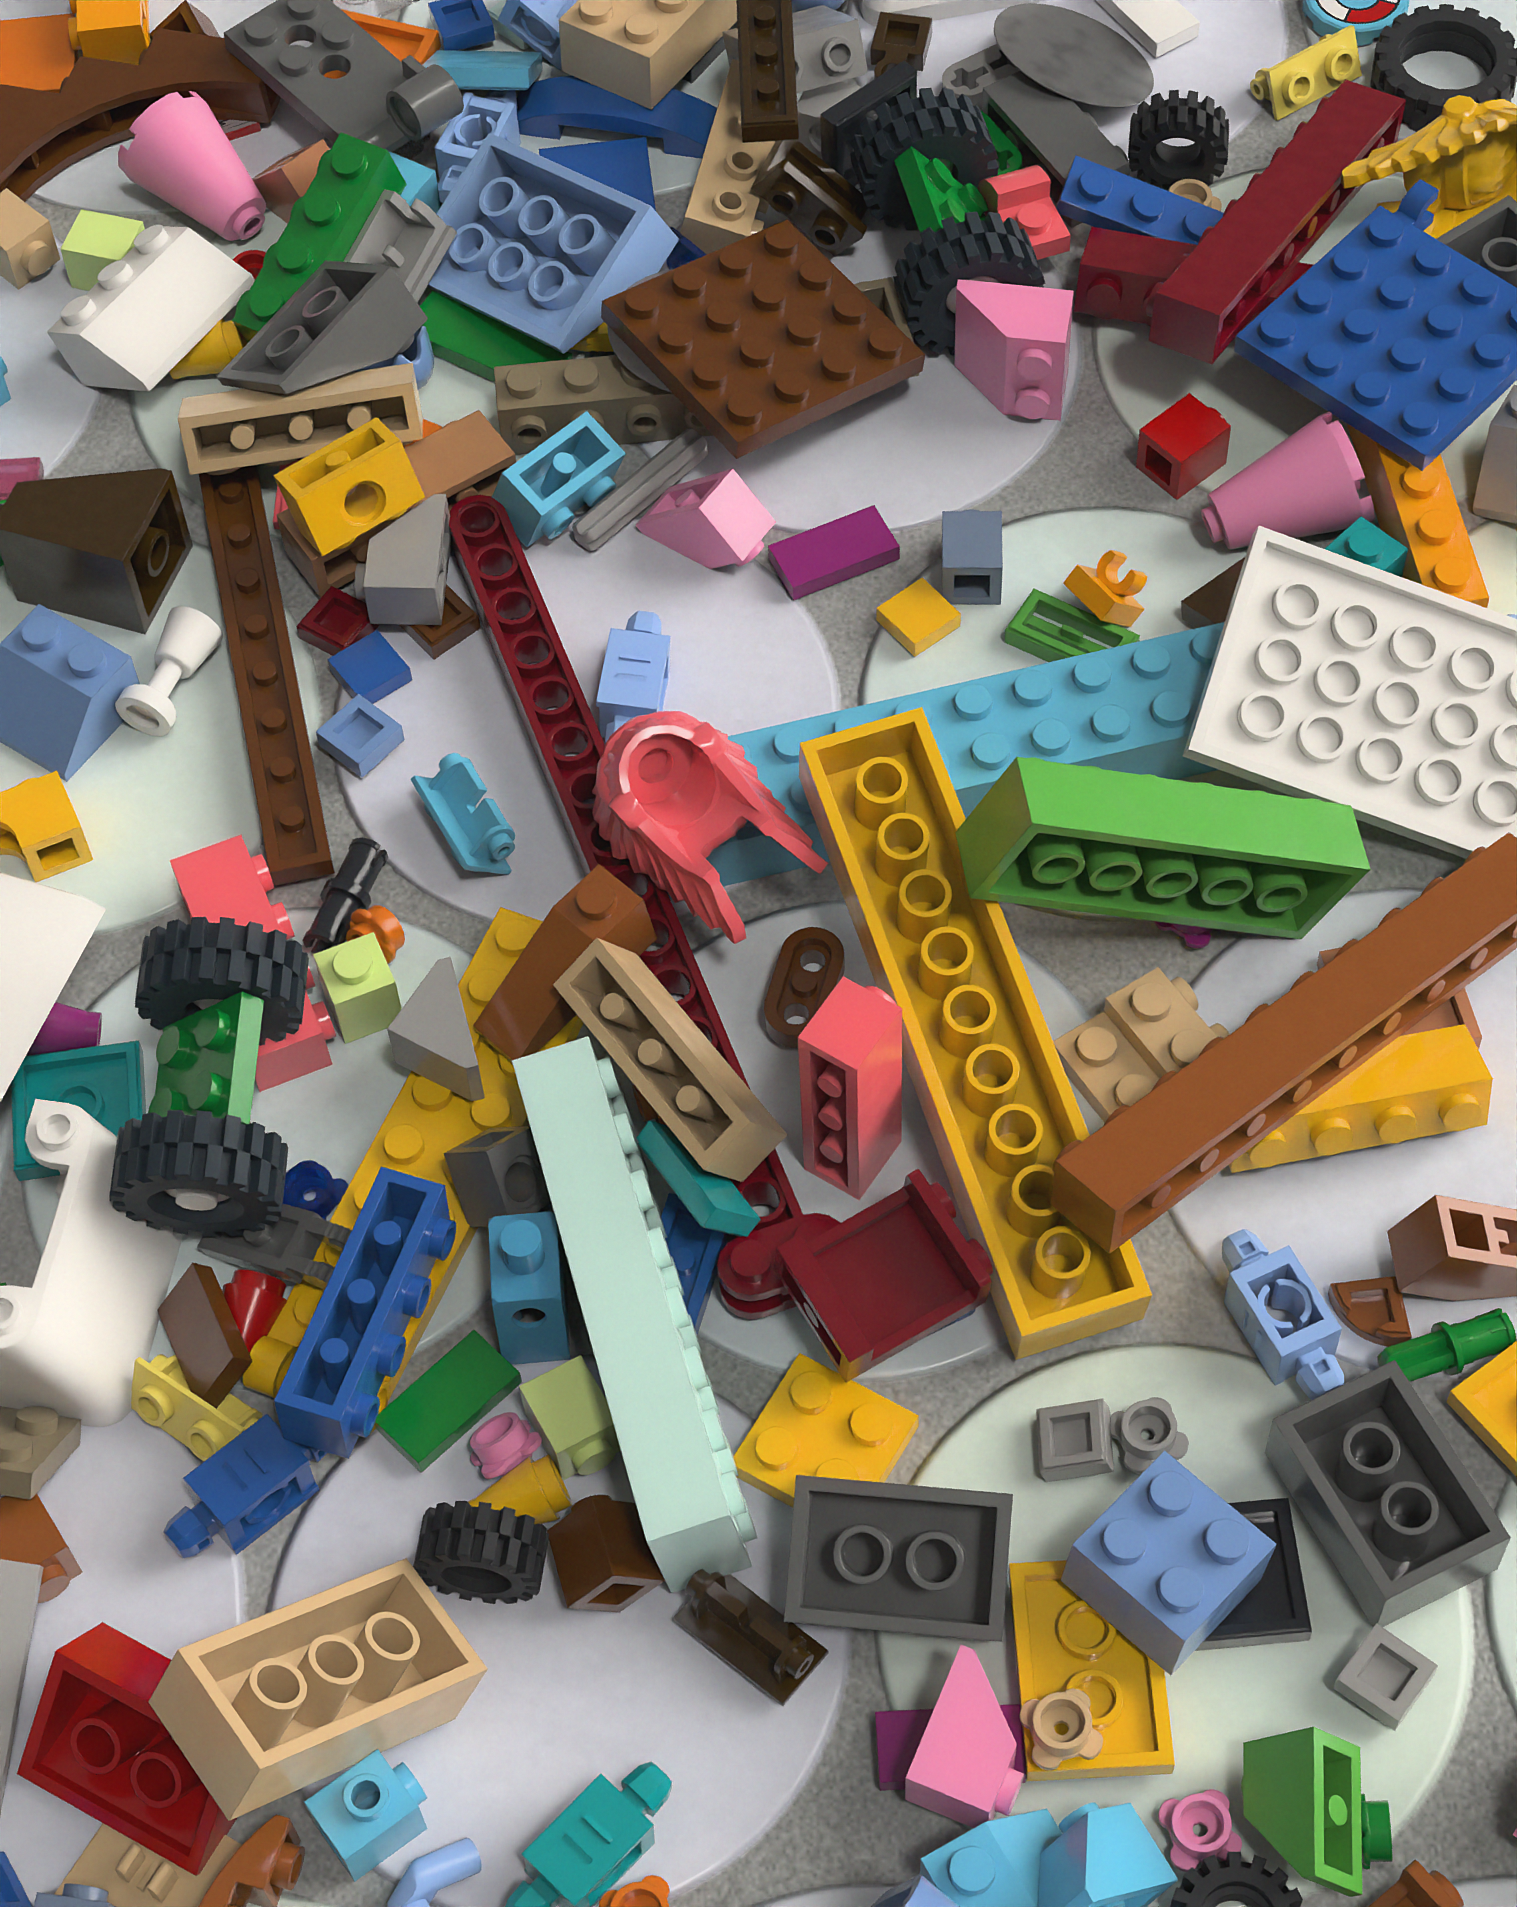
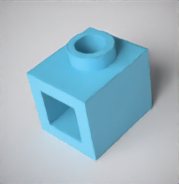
M378 1749L304 1801L315 1826L354 1882L427 1830L426 1823L418 1806L427 1799L421 1785L404 1762L392 1769Z

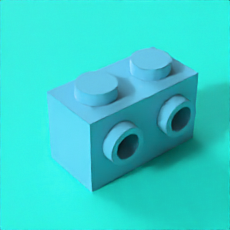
M586 411L502 472L492 497L504 506L517 537L526 547L543 535H546L551 540L572 523L575 518L573 514L585 504L590 508L594 507L616 488L617 484L613 481V478L626 453Z

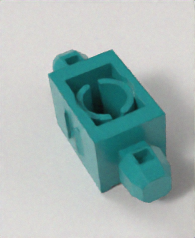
M648 1762L639 1765L621 1781L623 1790L620 1792L600 1773L521 1854L525 1859L526 1868L524 1871L533 1882L528 1884L523 1880L508 1898L505 1907H556L557 1905L559 1907H594L602 1896L655 1844L654 1824L645 1814L647 1813L654 1817L668 1800L672 1788L670 1778L656 1764Z

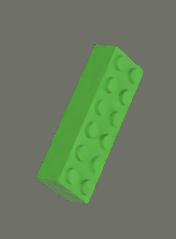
M1016 757L955 832L970 898L1302 939L1371 870L1351 805L1324 802L1315 798L1303 799L1269 794L1260 790L1248 791L1214 786L1206 782L1194 783L1166 779L1151 774L1139 775L1105 770L1096 766H1078L1050 762L1035 757Z

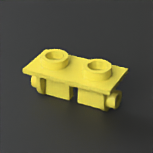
M1349 25L1333 35L1326 34L1319 39L1318 43L1269 69L1262 68L1256 72L1255 79L1250 82L1251 91L1258 100L1265 98L1271 101L1274 120L1278 121L1336 90L1345 79L1353 81L1362 76L1354 26Z
M159 1354L150 1363L141 1357L135 1360L131 1389V1408L145 1422L152 1426H158L190 1448L193 1454L202 1461H206L262 1418L260 1411L251 1408L231 1393H228L217 1409L192 1393L176 1355L168 1358L163 1354Z

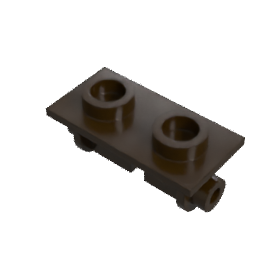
M704 1569L696 1572L685 1589V1592L691 1598L673 1618L676 1623L782 1706L785 1705L829 1653L824 1646L793 1622H784V1615L731 1574L723 1576L719 1572H714L710 1575Z

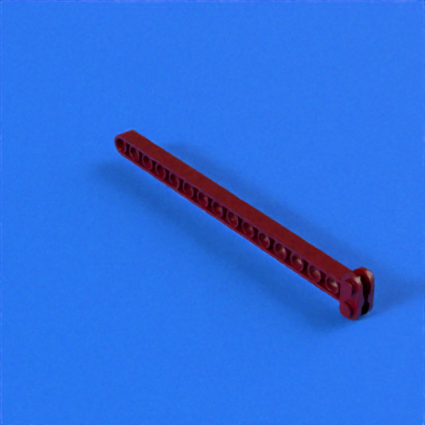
M473 495L461 499L451 508L449 513V528L454 556L583 873L587 876L600 864L633 892L642 895L641 898L645 902L657 940L653 943L662 944L663 947L654 951L645 950L639 958L669 994L678 993L685 996L676 1002L750 1089L667 891L658 889L648 874L634 873L629 859H617L613 857L612 851H601V849L611 846L610 841L603 840L599 835V824L594 820L592 814L594 803L587 804L581 802L596 797L592 790L596 784L597 766L603 754L605 744L506 509L491 496ZM536 661L540 662V663H538V664H531V665L528 664V663H530V662H536ZM553 706H558V707H560V708L554 709V710H546V708H548V707H553ZM569 752L580 753L576 756H563L564 754ZM774 1149L743 1182L729 1179L750 1206L767 1204L776 1208V1210L768 1216L759 1217L761 1220L747 1237L731 1234L733 1240L728 1242L720 1252L717 1263L721 1300L729 1311L738 1317L751 1320L765 1318L797 1307L774 1270L776 1247L798 1234H801L805 1242H808L840 1224L838 1220L826 1214L811 1213L803 1215L777 1151Z

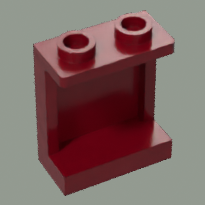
M919 1169L906 1175L904 1186L900 1190L808 1242H805L801 1234H798L776 1247L775 1272L845 1383L977 1308L987 1300L992 1284L990 1275L994 1272L987 1253L976 1239L971 1238L966 1241L953 1221L956 1218V1210L949 1195L938 1182L930 1185Z

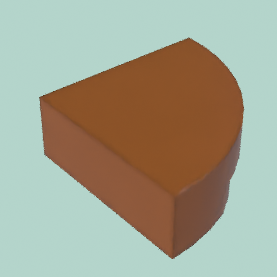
M1396 1276L1330 1284L1328 1291L1330 1303L1340 1320L1355 1334L1367 1341L1387 1347L1411 1340L1412 1335Z

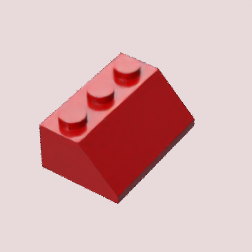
M102 1622L55 1651L17 1774L197 1876L205 1867L224 1835L228 1834L237 1818L228 1821L148 1702L168 1668L171 1659Z

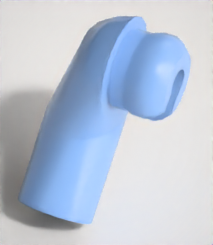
M464 1838L412 1861L388 1900L387 1907H430L429 1904L440 1889L480 1873L482 1868L481 1859L473 1841L470 1838Z

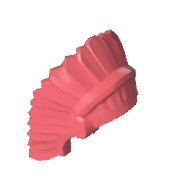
M657 711L651 714L636 716L620 726L609 737L598 762L596 784L592 790V793L596 795L592 814L594 820L599 824V835L603 840L610 841L614 858L629 859L634 873L648 874L658 889L666 890L675 903L685 900L693 917L699 915L711 930L720 927L727 938L736 944L746 939L745 926L720 882L719 873L706 859L714 849L734 837L748 820L765 836L772 838L817 873L821 874L828 862L811 848L813 841L795 821L784 813L786 807L776 800L772 795V791L758 779L757 767L744 758L745 751L743 746L728 740V734L714 729L707 722H699L693 716L682 711Z

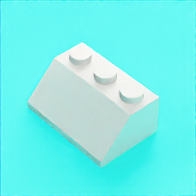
M153 225L138 234L134 240L135 246L121 260L115 261L101 270L97 277L98 282L85 295L73 299L64 306L60 313L62 317L47 333L82 385L149 392L238 303L242 294L250 290L255 281L254 277L191 228Z

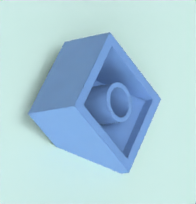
M38 604L0 643V742L49 772L57 771L60 778L67 782L124 722L116 711L115 703L126 687L140 684L131 656Z

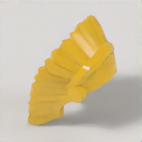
M1458 95L1449 98L1443 106L1441 115L1427 126L1396 143L1372 150L1368 158L1355 161L1342 170L1341 183L1344 188L1358 187L1373 180H1380L1397 172H1403L1404 187L1408 192L1420 179L1438 189L1439 192L1437 199L1426 209L1434 214L1433 223L1423 232L1437 239L1508 195L1517 202V106L1505 99L1476 103L1471 97ZM1401 201L1377 203L1376 208L1382 206L1395 213Z

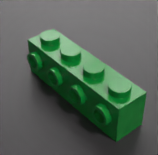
M340 132L332 148L322 155L317 167L316 176L305 195L301 196L293 205L290 221L277 243L271 245L267 250L263 267L250 290L244 292L237 303L236 314L232 321L247 342L262 329L325 260L344 261L384 189L395 191L399 195L402 194L407 184L388 150Z

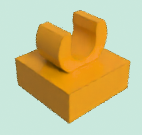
M1114 550L1106 552L1100 558L1097 569L1077 564L1063 584L1101 621L1131 627L1144 611V608L1132 596L1143 589L1147 576L1143 572L1131 569L1125 578L1119 582L1117 577L1118 569L1124 564L1127 556Z

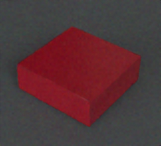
M331 586L296 627L299 639L334 656L373 633L380 624H370L365 602Z

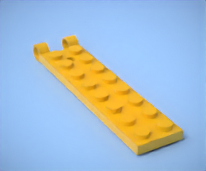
M502 907L499 908L458 984L479 1065L485 1098L470 1101L411 1071L330 1219V1222L352 1230L380 1168L385 1167L445 1185L450 1220L456 1222V1235L448 1257L444 1261L436 1259L428 1277L431 1279V1292L426 1308L420 1318H410L402 1336L406 1339V1347L401 1365L394 1377H384L377 1393V1397L380 1399L378 1414L387 1407L393 1391L478 1227H470L466 1221L444 1153L489 1128L530 1126L513 1063L476 1033L473 1027L543 922ZM576 1015L538 1052L576 1040L584 1022ZM321 1242L313 1261L324 1262L335 1267L342 1252ZM304 1280L300 1284H295L287 1298V1303L275 1320L267 1336H262L250 1352L252 1363L243 1374V1385L273 1398L276 1397L324 1289L318 1288Z

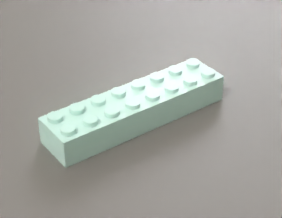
M589 1036L512 1060L647 1544L671 1593L686 1589L690 1579L701 1569H704L710 1575L714 1572H719L724 1576L750 1568L752 1564L745 1542L757 1539L756 1530L745 1497L743 1498L736 1478L739 1475L727 1436H724L718 1417L720 1411L700 1357L702 1351L682 1297L684 1295L683 1287L674 1259L669 1253L665 1240L667 1234L656 1200L653 1199L648 1183L650 1181L648 1170L640 1146L636 1142L632 1126L634 1124L623 1090L622 1088L620 1089L611 1058L609 1056L598 1060Z

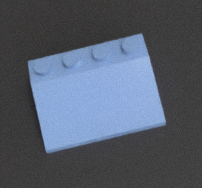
M489 133L437 212V215L444 223L451 226L457 234L427 287L564 354L604 322L601 319L602 300L625 291L631 285L647 276L658 273L679 241V238L651 205Z

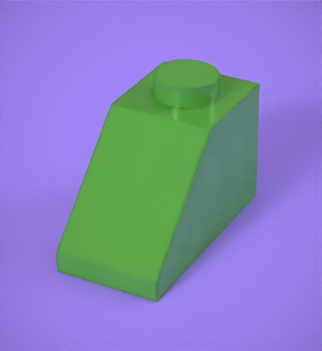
M1314 1726L1243 1742V1777L1241 1781L1243 1816L1302 1878L1349 1897L1362 1895L1360 1747Z

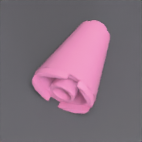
M189 91L191 97L183 98L178 92H174L151 104L129 128L135 135V138L128 150L121 144L118 151L119 168L126 174L129 180L226 240L234 241L240 238L244 240L255 235L265 221L266 202L206 101L196 92Z
M1331 412L1316 417L1207 495L1209 507L1201 510L1205 527L1213 543L1223 540L1228 549L1249 546L1252 534L1258 526L1292 538L1345 530L1361 516L1370 523L1375 518L1371 495L1359 499L1357 490L1361 488L1360 480L1365 478L1344 428L1338 420L1332 422Z

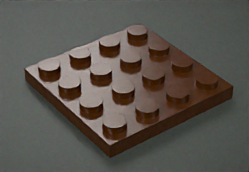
M788 219L602 300L601 319L735 459L922 372L925 353Z

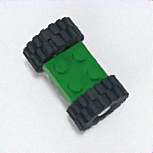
M930 87L919 89V97L910 99L908 92L897 95L896 98L899 104L891 108L886 102L875 108L878 118L873 120L866 117L860 124L863 135L854 134L851 142L854 152H850V157L866 206L870 208L872 215L878 221L884 217L886 225L897 228L901 221L904 222L906 230H918L919 228L922 242L919 245L911 241L903 249L906 259L897 260L894 267L897 276H893L894 287L910 333L914 334L915 340L921 346L928 343L930 351L940 354L948 346L950 355H955L956 287L958 279L1044 288L1043 285L1046 283L1024 228L1020 229L1017 221L1010 217L1002 222L999 213L988 212L985 217L984 213L988 210V205L977 187L981 180L997 176L999 167L996 161L998 156L977 104L973 106L971 99L963 93L956 99L952 89L942 88L939 96H934Z
M192 917L191 924L186 925L177 919L167 922L166 929L156 926L150 930V936L145 935L142 944L135 1008H138V1014L142 1019H151L150 1025L158 1030H163V1034L156 1048V1059L159 1065L155 1096L150 1103L149 1111L147 1114L142 1115V1121L135 1118L126 1121L125 1127H120L117 1134L109 1197L110 1201H113L112 1206L117 1211H126L125 1217L133 1221L146 1219V1226L155 1229L168 1226L173 1228V1233L188 1235L189 1230L201 1231L202 1236L217 1237V1232H226L230 1236L243 1235L244 1229L252 1232L265 1230V1224L273 1226L278 1222V1218L281 1217L288 1146L287 1143H281L282 1137L276 1132L265 1133V1126L256 1122L250 1123L259 1045H265L266 1038L278 1042L286 1039V1033L294 1035L299 1030V1024H302L309 957L307 952H302L303 946L296 940L286 942L287 934L275 929L266 933L263 932L262 924L251 921L246 926L234 924L235 918L220 917V923H210L206 917Z

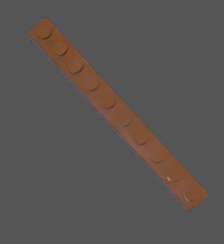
M1508 832L1489 847L1481 846L1475 849L1460 868L1445 879L1437 877L1432 880L1423 890L1420 897L1405 908L1392 909L1381 920L1378 927L1361 940L1352 939L1344 944L1334 959L1315 973L1308 971L1301 975L1292 985L1290 991L1271 1005L1265 1003L1258 1006L1249 1015L1245 1023L1226 1038L1216 1037L1203 1048L1198 1058L1179 1072L1175 1070L1167 1072L1157 1081L1151 1092L1132 1106L1123 1105L1116 1109L1106 1120L1104 1126L1084 1141L1075 1140L1069 1143L1059 1153L1053 1164L1054 1177L1050 1204L1106 1252L1112 1253L1517 948V837Z

